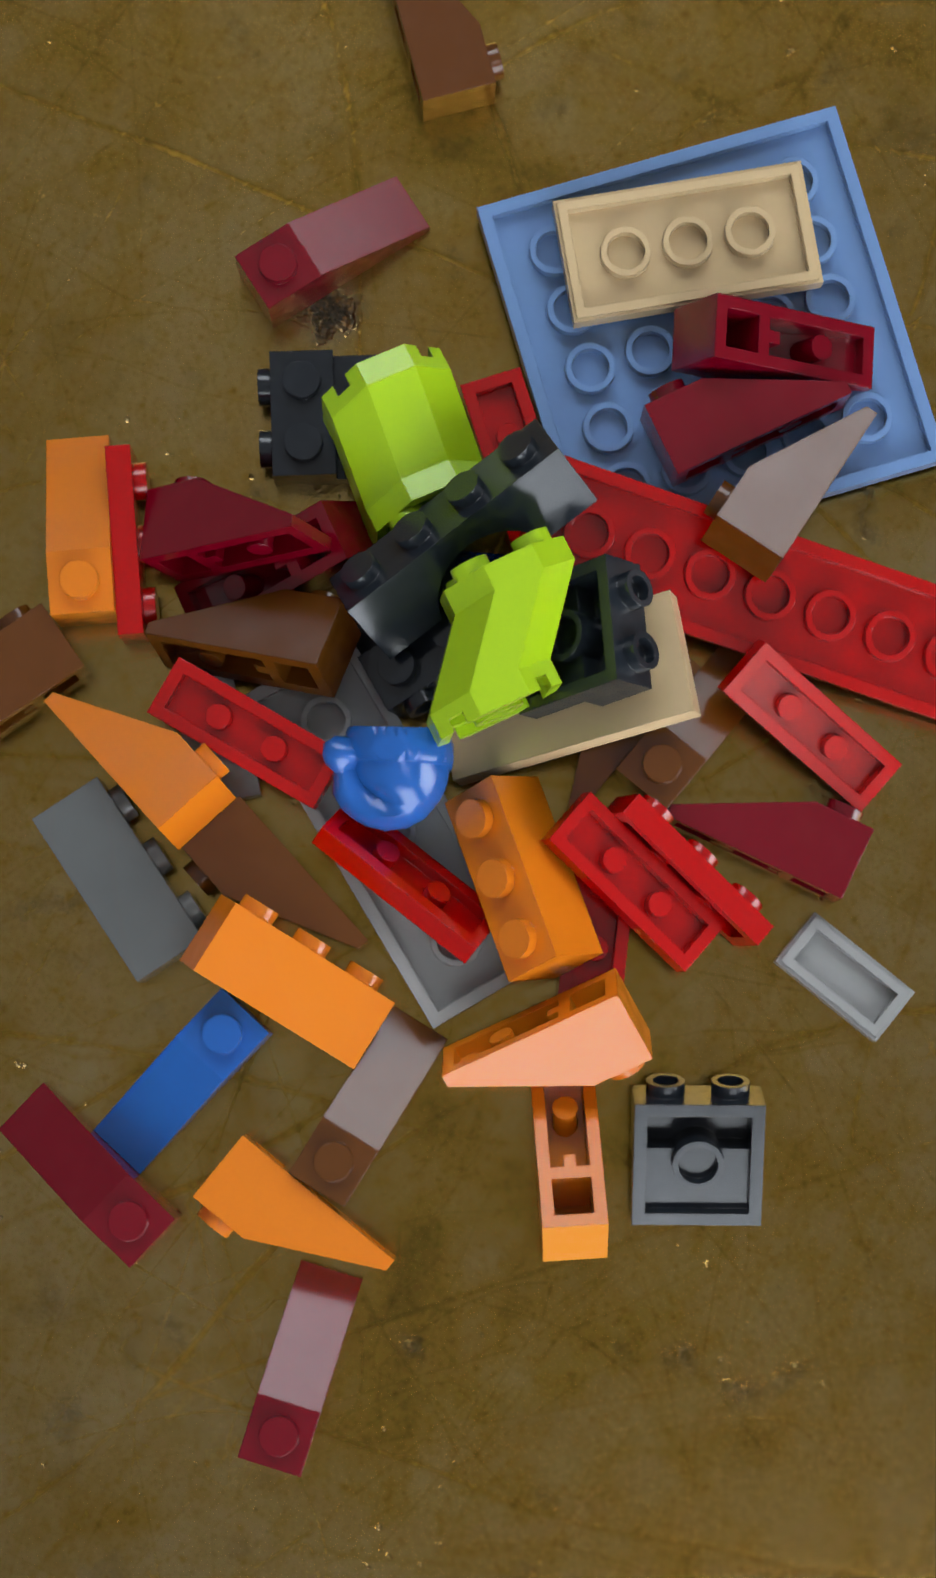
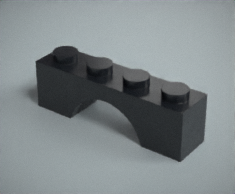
M535 418L523 429L506 436L496 450L470 470L456 475L443 491L417 511L403 516L389 533L371 547L349 558L342 569L329 578L348 613L391 660L442 620L438 603L442 578L454 558L467 546L482 537L497 532L521 531L528 533L545 526L552 536L595 503L597 498Z

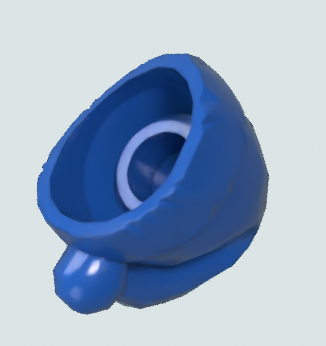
M349 726L345 736H335L323 744L322 757L325 765L333 771L332 794L340 808L352 819L366 827L390 831L407 829L424 820L440 802L447 788L449 772L452 770L454 763V745L451 738L448 744L438 747L428 727Z

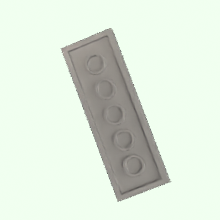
M357 647L354 650L335 698L261 685L245 694L324 741H328L335 736H345L349 726H403L398 716L389 712L357 658L361 655ZM333 782L316 810L300 802L317 832L340 808L332 794ZM443 794L440 802L424 820L407 829H399L398 831L476 892L445 806V802L448 800ZM337 864L433 1029L512 983L508 982L491 933L464 964L342 866Z

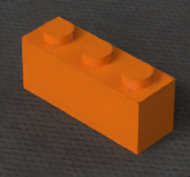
M490 775L445 802L508 982L554 979L603 954L573 871L541 841L554 826L555 821L538 776Z
M221 894L180 958V961L201 976L354 1069L395 1002L377 992L384 980L352 960L345 970L337 967L325 959L331 947L299 927L292 938L272 926L279 914L251 896L245 894L241 902L237 904Z

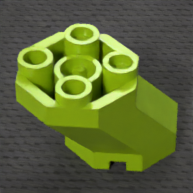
M402 344L356 363L345 374L350 386L339 396L332 386L321 397L323 422L334 441L365 528L373 544L389 533L403 516L417 511L443 491L456 475L470 470L482 460L451 369L440 348L428 347L427 357L421 356L416 345Z
M546 526L537 528L515 539L510 544L513 552L490 562L487 555L483 554L463 562L450 571L453 579L445 585L447 589L443 591L440 603L451 623L426 722L438 747L448 744L455 731L459 739H463L520 713L529 707L526 696L540 691L544 699L556 692L562 684L551 661V654L575 561L563 535L552 538Z

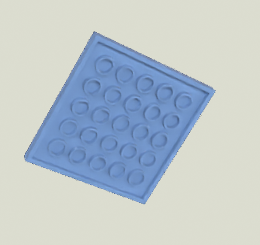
M836 106L477 207L476 216L538 421L563 455L708 505L724 480L736 487L748 467L867 406L877 412V415L823 498L936 466V422ZM801 161L824 282L821 288L751 300L875 327L872 389L868 391H852L843 408L672 487L640 421L644 405L651 402L648 395L658 387L680 378L683 379L685 385H688L702 377L671 371L674 312L573 329L552 203L556 200Z

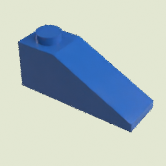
M221 988L175 1036L96 1126L94 1131L134 1170L141 1174L274 1033L234 995Z

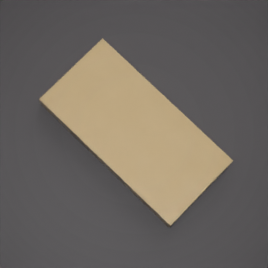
M801 161L556 200L552 203L573 329L672 313L678 307L715 293L751 300L821 288L824 282Z
M670 590L653 595L651 604L644 607L646 632L653 637L659 651V662L654 669L650 670L652 689L605 706L583 702L538 719L522 716L518 713L463 739H459L455 731L452 736L454 745V763L451 770L453 781L461 786L484 780L490 775H501L700 717L701 712L677 597Z

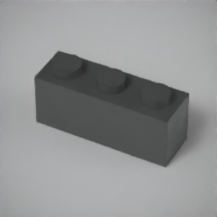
M96 777L34 817L32 821L136 981L145 983L180 960L207 916L189 890L178 896L165 874L174 869L166 853L154 837L143 842L130 822L140 815L128 795L118 784L109 789L102 780Z

